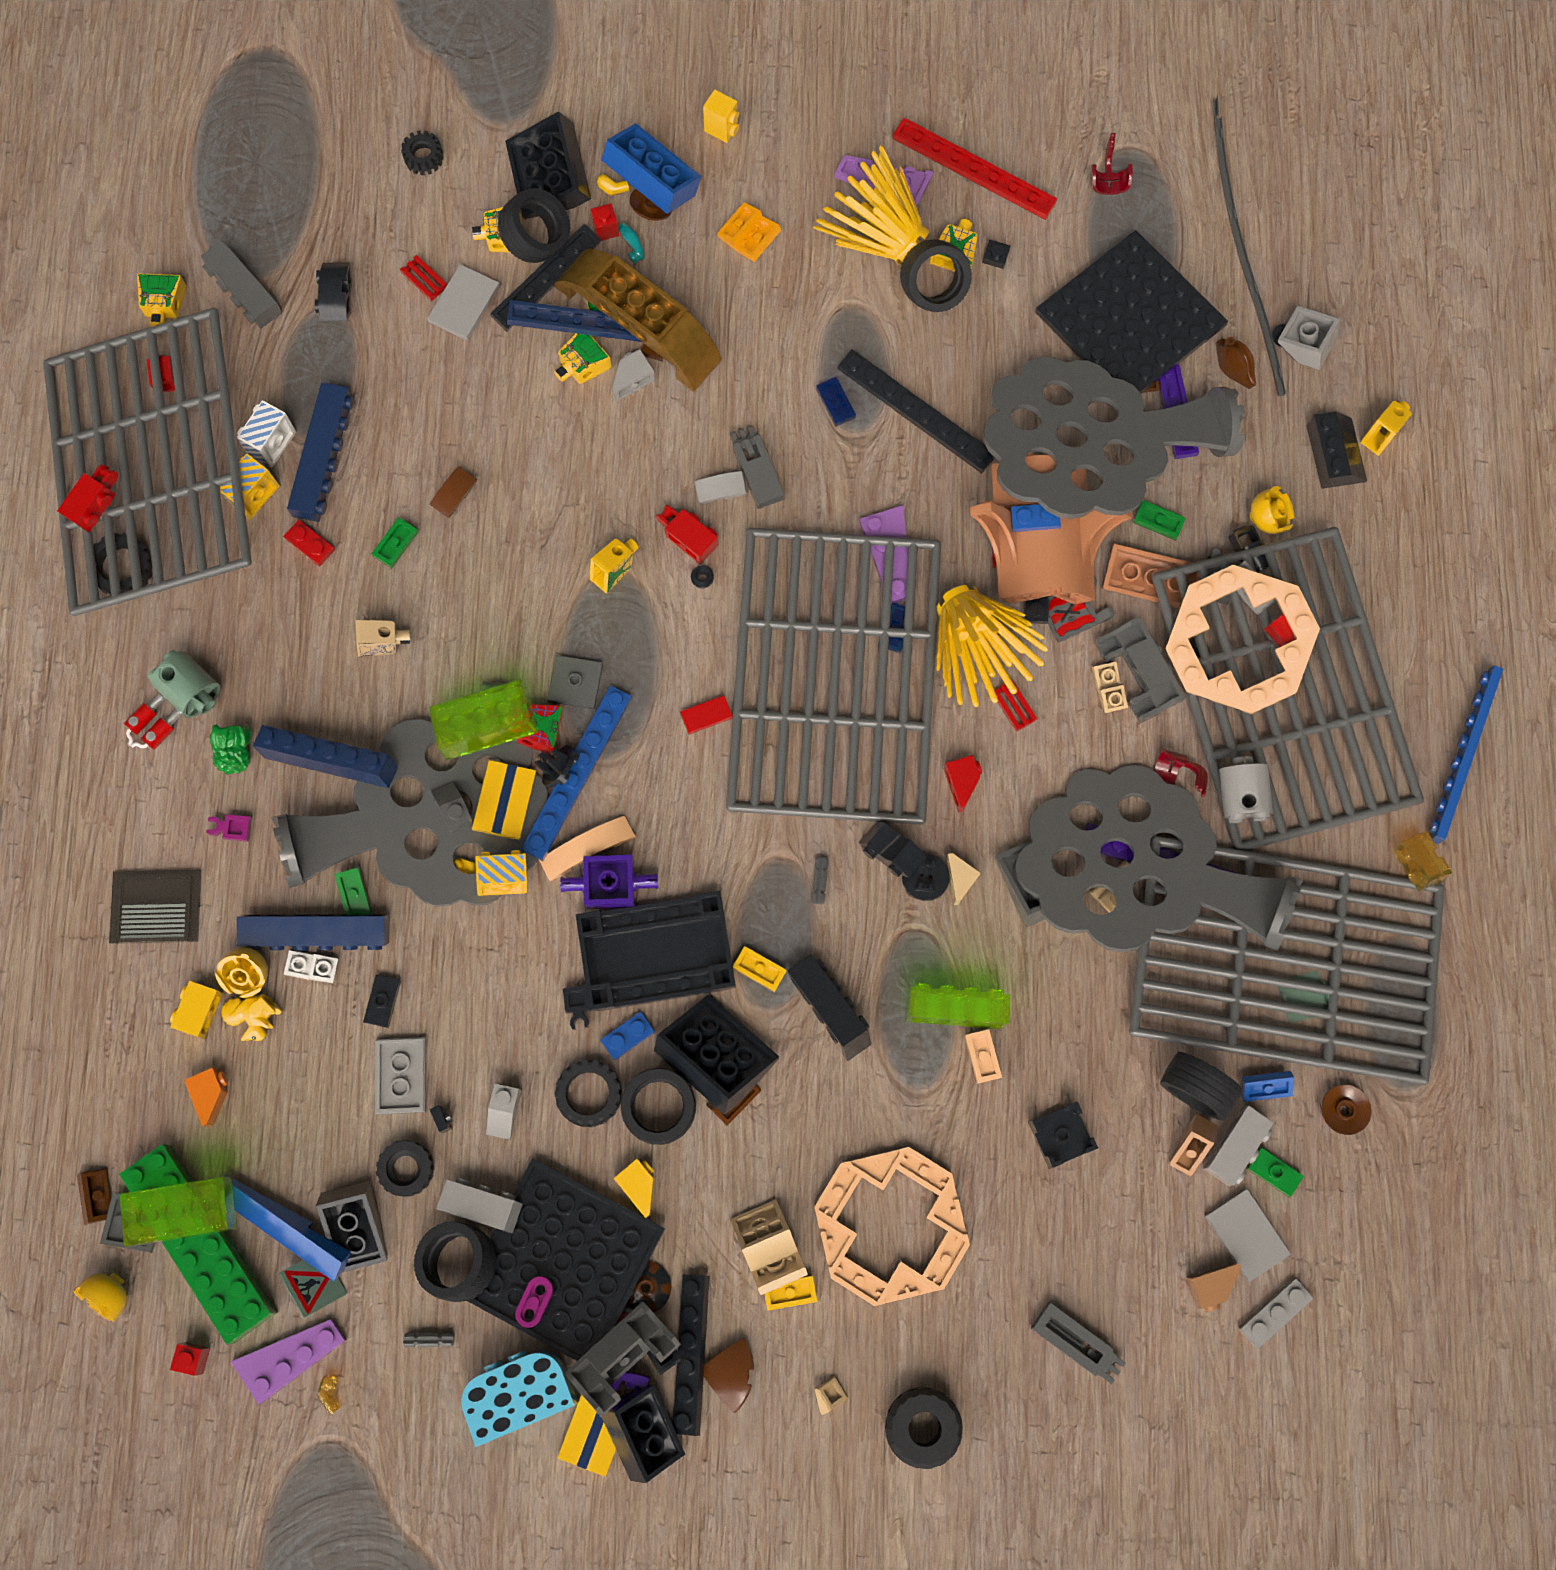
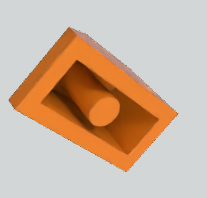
M210 1068L184 1080L201 1126L204 1127L214 1125L228 1093L226 1085H228L227 1078L223 1071L220 1072L216 1068Z

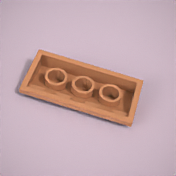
M1113 544L1102 589L1160 603L1152 575L1156 572L1191 564V562ZM1199 572L1185 575L1188 585L1201 580ZM1176 577L1163 580L1170 606L1181 608L1183 599Z

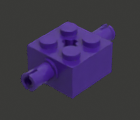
M632 855L583 856L584 874H582V877H560L561 892L583 891L584 905L587 910L635 906V891L637 889H658V873L636 875ZM608 878H612L613 882H615L610 887H607L605 884Z

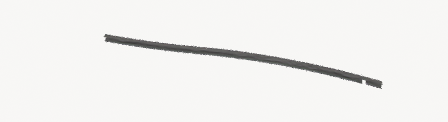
M1217 96L1216 100L1213 98L1215 138L1230 226L1242 270L1263 333L1277 395L1285 396L1286 390L1277 351L1249 263L1235 209L1225 152L1222 116L1220 119L1217 118L1219 113Z

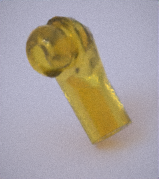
M326 1375L321 1379L317 1393L319 1401L329 1415H332L341 1408L334 1398L337 1386V1378L334 1375Z

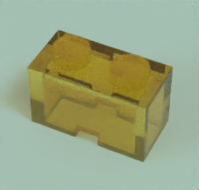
M1428 831L1403 840L1394 850L1398 861L1407 871L1409 880L1418 891L1442 883L1452 873L1443 856L1438 857L1434 850L1437 846Z

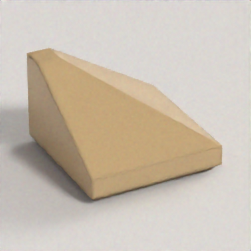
M835 1376L815 1389L819 1410L822 1415L832 1411L848 1399Z

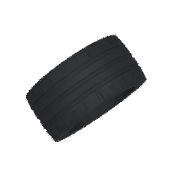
M530 188L521 191L511 198L500 211L498 218L499 236L508 251L522 261L539 263L547 260L563 248L570 236V220L565 207L554 195L546 190ZM520 208H527L535 212L543 220L548 231L549 238L547 244L533 240L525 232L520 220Z
M930 239L918 243L907 253L900 268V282L907 297L918 307L931 312L947 311L961 303L969 291L972 280L971 266L964 253L951 243L943 240ZM945 254L954 263L953 281L949 288L941 295L926 297L917 288L918 270L929 257Z
M1177 1052L1160 1081L1161 1086L1173 1096L1199 1112L1220 1121L1227 1119L1242 1092V1087L1231 1077L1207 1062L1184 1052Z
M653 1068L639 1073L628 1083L621 1098V1115L627 1129L639 1140L653 1145L668 1144L681 1138L691 1127L696 1114V1100L692 1088L681 1075L669 1069ZM664 1082L676 1088L681 1095L683 1102L682 1115L678 1122L668 1130L658 1132L648 1130L639 1123L635 1116V1099L640 1090L648 1084Z
M449 1221L436 1225L425 1233L415 1251L414 1271L419 1284L426 1292L442 1300L463 1302L474 1299L486 1290L495 1274L497 1257L492 1241L483 1231L467 1223ZM457 1237H465L470 1241L474 1250V1262L471 1271L463 1282L454 1287H447L441 1283L437 1271L440 1253L448 1242Z

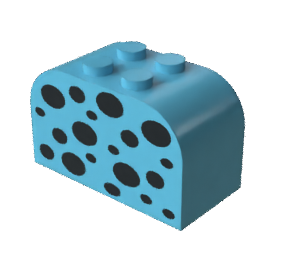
M525 1350L508 1357L509 1363L503 1365L501 1360L484 1367L485 1373L475 1377L467 1384L462 1394L461 1405L475 1447L575 1406L579 1402L573 1384L564 1374L568 1369L560 1356L546 1350L536 1351L527 1355Z

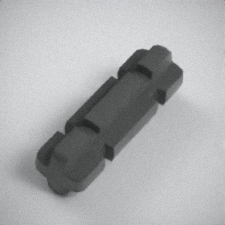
M816 858L815 868L817 869L814 872V892L812 893L811 900L813 904L822 905L825 901L824 892L826 891L828 858Z
M445 1332L442 1335L440 1333H418V1335L416 1333H406L403 1337L404 1347H415L416 1345L418 1347H439L440 1345L442 1347H452L454 1345V1333Z

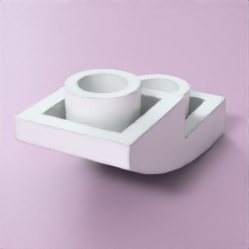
M289 950L284 975L333 983L338 959Z

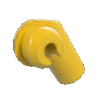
M601 174L597 178L598 187L610 196L629 191L626 180L614 182L605 174Z
M463 858L453 860L455 867L460 872L465 874L476 873V864Z

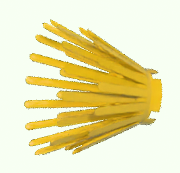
M880 145L879 157L875 151H872V157L878 168L873 164L870 170L864 161L860 164L863 171L874 184V190L864 180L858 182L851 175L847 178L848 182L874 208L865 201L859 204L852 197H846L839 191L834 194L837 199L873 226L854 216L848 218L828 206L823 208L828 214L879 242L821 218L816 219V222L829 229L820 226H813V228L838 237L839 239L835 241L839 243L835 245L893 259L898 265H901L910 249L920 243L919 238L926 239L929 229L922 224L902 167L900 166L899 171L897 168L894 170L884 147Z
M961 585L951 589L942 596L945 600L942 607L939 602L937 604V613L940 617L936 657L937 671L941 667V654L943 653V678L945 686L947 685L948 697L952 696V660L957 702L959 705H962L963 698L958 656H960L972 703L975 707H978L979 700L974 685L978 680L969 652L970 649L990 699L993 703H997L998 699L989 676L995 677L996 673L988 657L1009 691L1015 694L1017 689L992 648L1007 667H1011L1013 663L1026 680H1033V676L997 635V632L1019 653H1025L1037 665L1043 666L1044 663L996 618L1044 652L1048 651L1046 646L1033 638L1028 632L1039 639L1045 638L1029 627L1032 626L1029 621L1020 617L1026 616L1025 614L981 594L974 586V590H969L967 585Z

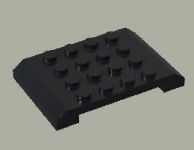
M720 891L602 912L597 910L576 914L590 1012L654 1003L736 988Z

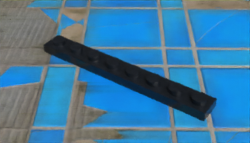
M853 349L839 363V371L981 474L995 458L984 444Z

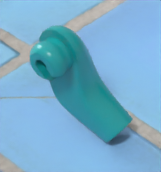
M621 223L618 227L619 232L633 250L628 254L629 259L635 264L639 260L643 261L645 255L637 234L627 223Z

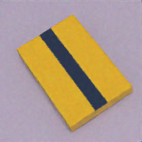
M489 760L472 830L520 840L536 770Z
M581 1395L558 1459L606 1477L616 1448L603 1419Z

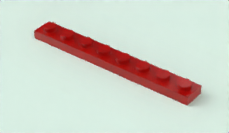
M903 118L893 133V140L1044 220L1047 219L1057 202L1056 197L906 118Z

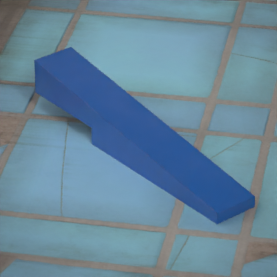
M227 1175L222 1178L216 1198L332 1281H335L344 1271L351 1254L349 1250L310 1229L312 1222Z

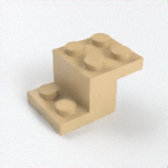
M776 1199L730 1219L760 1295L808 1275Z

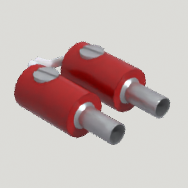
M160 694L148 705L142 703L123 723L129 728L126 734L129 738L128 744L132 748L134 746L140 748L149 746L155 750L174 730L171 725L182 715L175 709L165 720L160 717L140 738L145 742L144 745L137 742L133 743V737L130 735V732L132 731L138 735L157 715L154 710L165 700Z

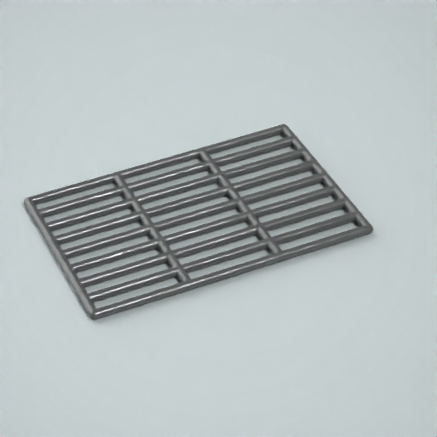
M216 308L206 309L44 360L58 508L67 497L62 447L73 444L78 482L83 473L86 474L83 441L94 438L98 468L101 464L107 465L103 435L114 431L123 505L111 508L110 504L98 520V522L103 521L111 589V596L99 598L92 529L90 532H87L82 528L90 602L78 605L70 531L80 526L59 513L68 608L71 616L81 615L251 565V552L220 320ZM210 319L219 390L207 393L198 326V322ZM189 325L198 396L186 400L177 329ZM168 332L177 401V403L165 406L156 337V335ZM147 338L156 408L144 412L136 350V341ZM122 345L127 346L135 414L124 419L115 348ZM106 351L114 422L102 425L94 354ZM85 357L93 428L81 431L74 360ZM61 364H65L72 434L65 437L60 435L53 368ZM221 400L230 473L218 476L209 411V403ZM199 406L208 480L196 483L187 409ZM178 412L187 486L175 489L166 416ZM157 419L166 491L157 495L153 493L145 422ZM136 425L144 491V498L132 501L124 428ZM228 483L232 484L241 559L230 562L219 486ZM210 489L219 557V565L207 568L198 498V492ZM187 495L189 497L198 571L185 574L176 500ZM167 502L176 573L175 578L164 580L155 509V505ZM146 508L154 584L142 587L134 511ZM124 514L133 590L121 593L113 517Z
M1337 527L1156 572L1152 575L1170 636L1175 625V619L1163 580L1176 577L1182 599L1184 600L1189 587L1186 574L1199 572L1200 579L1202 580L1210 576L1209 568L1221 566L1223 570L1229 567L1230 563L1241 560L1243 562L1246 561L1256 571L1252 557L1265 554L1272 578L1283 581L1274 552L1287 549L1298 586L1320 628L1316 644L1340 718L1326 720L1308 662L1303 673V679L1317 724L1304 727L1295 695H1292L1285 699L1295 730L1281 732L1272 704L1264 708L1272 736L1259 739L1252 714L1241 710L1250 741L1237 745L1225 705L1214 702L1227 744V748L1214 751L1198 695L1187 693L1222 811L1220 768L1217 760L1231 757L1233 764V759L1240 757L1241 753L1253 750L1256 763L1267 764L1262 748L1276 745L1300 827L1287 830L1270 775L1274 812L1272 815L1278 833L1264 836L1261 822L1253 821L1252 817L1249 820L1255 839L1242 842L1237 824L1229 823L1228 818H1225L1233 848L1237 850L1248 851L1412 807L1424 802L1345 547ZM1330 537L1332 539L1356 617L1343 620L1318 540ZM1307 543L1310 545L1334 621L1322 626L1296 547ZM1235 591L1229 595L1245 646L1232 649L1217 600L1208 605L1222 652L1209 655L1203 633L1194 636L1200 655L1198 660L1204 668L1208 681L1216 677L1213 663L1226 661L1228 671L1231 670L1242 692L1244 687L1235 661L1236 657L1248 655L1257 684L1265 681L1257 653L1259 651L1270 649L1277 673L1280 674L1285 671L1275 653V649L1279 647L1266 631L1267 640L1254 643L1240 595ZM1268 608L1259 613L1263 628H1266L1272 623ZM1355 626L1360 628L1384 704L1382 707L1371 709L1346 630L1347 628ZM1337 631L1362 712L1352 715L1348 713L1324 634ZM1385 715L1388 716L1412 793V797L1401 800L1374 719ZM1362 721L1366 723L1390 803L1377 806L1352 726L1354 723ZM1343 727L1368 807L1367 809L1356 812L1354 810L1330 733L1332 729ZM1321 734L1345 815L1332 818L1307 737L1309 735ZM1294 739L1299 741L1323 819L1322 821L1309 823L1285 745L1286 741ZM1243 799L1245 807H1253L1251 800Z
M764 528L747 529L726 809L728 811L923 825L926 822L941 560L940 541ZM755 537L769 538L763 619L749 618ZM779 539L792 540L787 620H773ZM802 541H816L810 622L796 621ZM825 542L839 543L834 624L820 623ZM848 544L862 545L857 625L843 624ZM871 545L885 546L880 627L866 626ZM895 547L909 548L904 628H890ZM918 548L932 549L927 630L913 629ZM749 627L763 628L757 710L743 709ZM772 629L786 630L780 712L766 711ZM795 631H810L804 714L790 713ZM819 632L833 633L828 715L814 714ZM842 634L856 635L851 717L837 716ZM866 635L880 636L875 718H861ZM889 637L903 638L898 720L884 719ZM913 639H927L922 722L908 721ZM742 719L756 720L750 803L736 802ZM766 720L780 721L774 805L760 804ZM789 722L803 723L798 807L783 806ZM813 724L827 725L822 808L807 807ZM836 725L851 726L845 810L831 809ZM860 727L874 728L869 812L855 811ZM884 729H898L893 813L879 812ZM907 730L921 731L917 815L902 814Z
M1154 836L1151 839V849L1157 856L1160 855V846L1183 850L1182 843L1178 839ZM1217 846L1214 853L1215 856L1245 861L1244 874L1242 875L1256 877L1254 876L1256 862L1339 876V890L1301 884L1300 894L1338 900L1336 914L1298 907L1294 908L1292 914L1293 917L1335 923L1334 937L1286 929L1283 933V939L1333 947L1332 961L1246 947L1248 933L1253 934L1252 932L1233 920L1199 915L1194 924L1238 931L1237 945L1155 932L1149 941L1235 955L1234 969L1148 955L1149 942L1138 949L1129 1034L1131 1036L1422 1085L1429 1083L1445 890L1442 884ZM1147 878L1144 905L1154 906L1155 893L1166 895V892L1161 884H1156V880ZM1351 878L1434 892L1433 906L1348 892L1349 881ZM1347 902L1432 916L1431 930L1346 916ZM1345 925L1430 939L1429 953L1345 940ZM1343 949L1428 963L1427 977L1342 963ZM1245 957L1331 971L1330 985L1244 971ZM1147 965L1230 978L1233 979L1232 992L1227 993L1145 979ZM1341 973L1426 987L1425 1001L1343 988L1340 987ZM1243 981L1329 995L1328 1008L1322 1009L1241 995ZM1144 989L1227 1002L1230 1003L1229 1017L1142 1003ZM1339 997L1421 1010L1424 1011L1423 1025L1340 1012L1338 1011ZM1240 1005L1326 1019L1325 1033L1241 1020L1239 1019ZM1141 1013L1228 1027L1227 1040L1224 1042L1141 1028ZM1340 1021L1422 1035V1047L1420 1050L1336 1036V1022ZM1238 1029L1324 1043L1323 1058L1236 1044ZM1334 1045L1420 1059L1419 1074L1333 1060Z

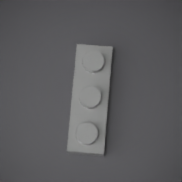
M1293 1278L1238 1329L1255 1349H1259L1313 1300V1297L1296 1278Z

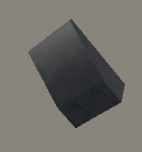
M370 1180L321 1192L316 1208L326 1238L351 1252L343 1272L387 1261L388 1257L378 1206Z

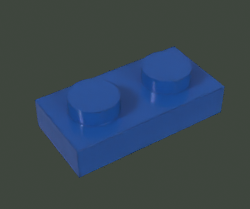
M1040 504L1011 507L1013 532L1061 528L1060 517L1047 512Z
M639 1012L600 1041L615 1061L655 1032L643 1014Z
M1291 1071L1242 1077V1099L1244 1102L1293 1096L1294 1076Z

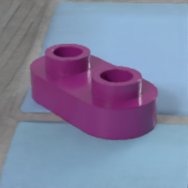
M535 1277L528 1283L515 1314L516 1320L521 1326L529 1328L540 1323L554 1292L553 1284L548 1278ZM539 1285H543L545 1287V1293L543 1295H539L537 1293V1287ZM528 1309H532L534 1311V1317L532 1319H528L526 1317V1311Z

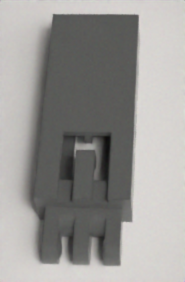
M751 425L747 426L749 434L747 436L743 428L738 430L739 439H737L735 432H731L733 452L744 474L757 509L785 500L784 491L760 435H755ZM744 451H748L749 457L756 454L757 458L747 461Z
M1047 1303L1031 1327V1330L1093 1376L1099 1375L1110 1384H1113L1115 1380L1107 1372L1110 1370L1117 1376L1121 1372L1113 1366V1363L1116 1362L1121 1367H1124L1126 1364L1125 1361L1113 1353V1348L1052 1303ZM1084 1342H1087L1099 1351L1098 1354H1096L1090 1348H1088V1350L1086 1351L1085 1354L1091 1357L1094 1361H1092L1079 1351L1080 1348L1083 1347Z

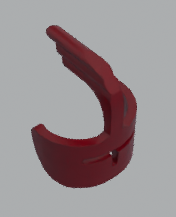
M1115 133L1110 134L1106 147V172L1101 173L1097 171V165L1092 164L1093 189L1095 192L1103 195L1124 193L1128 191L1132 184V164H1128L1127 168L1123 171L1112 172L1111 163L1115 147ZM1104 181H1114V182H1111V183H1110V186H1111V187H1109V186H1108V182H1104Z
M1163 748L1153 771L1166 784L1175 785L1179 769L1182 766L1189 768L1196 774L1195 788L1201 792V797H1205L1208 782L1207 771L1201 765L1187 761V755ZM1174 761L1172 769L1169 770L1171 762Z

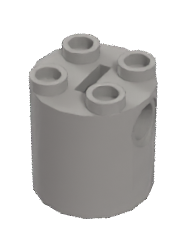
M1251 756L1234 758V766L1219 770L1224 818H1228L1229 823H1241L1245 818L1252 817L1253 821L1268 820L1270 814L1274 813L1269 765L1253 764V757ZM1242 800H1251L1253 803V807H1245L1242 804Z

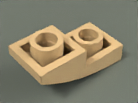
M1113 661L1091 666L1104 713L1128 708L1124 685L1120 682L1117 662Z

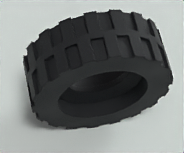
M402 1140L393 1142L392 1145L387 1146L384 1152L379 1155V1161L376 1163L378 1182L384 1187V1190L395 1196L410 1197L419 1194L424 1188L428 1187V1183L433 1178V1157L430 1156L429 1151L423 1145L414 1141ZM402 1156L412 1157L418 1166L416 1175L409 1181H401L393 1173L395 1161Z

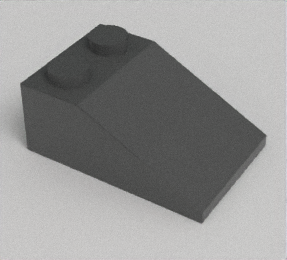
M1031 841L995 855L1014 905L1026 927L1045 920L1040 911L1039 898H1036L1022 888L1017 881L1015 873L1017 856L1024 847L1032 843ZM1051 861L1054 870L1058 873L1056 867L1054 866L1053 862Z

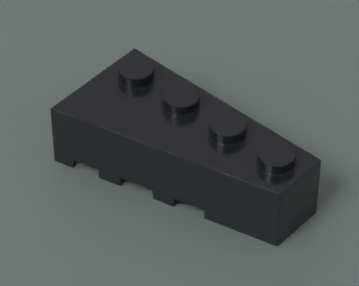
M812 954L788 969V975L807 1004L813 1006L812 1010L820 1023L827 1025L826 1029L834 1043L837 1044L839 1042L841 1044L843 1056L849 1061L872 1045L867 1030L870 1026L862 1015L858 1017L853 1011L855 1006L848 996L844 998L839 992L841 987L834 977L829 979L825 972L828 970L821 959L815 960Z

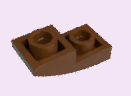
M458 466L439 489L429 505L447 518H450L462 499L467 497L477 479Z

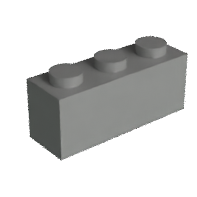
M1249 1105L1242 1107L1203 1169L1227 1186H1234L1235 1183L1240 1184L1246 1175L1244 1169L1248 1163L1252 1164L1258 1157L1260 1151L1257 1149L1261 1142L1265 1143L1270 1138L1273 1132L1270 1128L1274 1123Z
M456 1178L455 1182L446 1180L436 1209L513 1234L522 1207V1203L515 1201V1195L501 1192V1195L498 1196L492 1194V1188L480 1184L478 1189L470 1187V1181Z

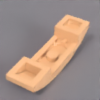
M622 816L573 838L548 853L544 861H539L551 882L572 871L571 868L583 863V856H596L613 846L616 848L636 836L625 816Z

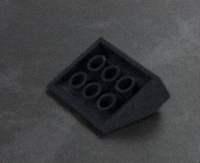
M559 111L505 141L517 194L530 188L543 189L554 195L563 204L565 210L574 209L591 200L574 124ZM520 208L522 218L538 217L535 212L527 208Z
M709 994L657 1034L654 1047L655 1053L724 1115L743 1100L780 1057Z

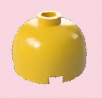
M1279 486L1263 490L1256 495L1251 504L1250 519L1264 533H1282L1288 531L1293 526V524L1290 525V519L1294 518L1293 505L1287 493L1282 494L1279 491L1282 489Z
M247 947L232 949L226 953L218 963L216 979L219 985L227 993L241 994L239 997L242 998L251 997L260 992L268 976V966L265 958L258 951Z
M104 1273L92 1274L86 1277L73 1291L80 1300L83 1301L86 1298V1302L91 1309L112 1322H115L121 1315L127 1303V1292L122 1287L124 1280L115 1273H112L110 1276Z

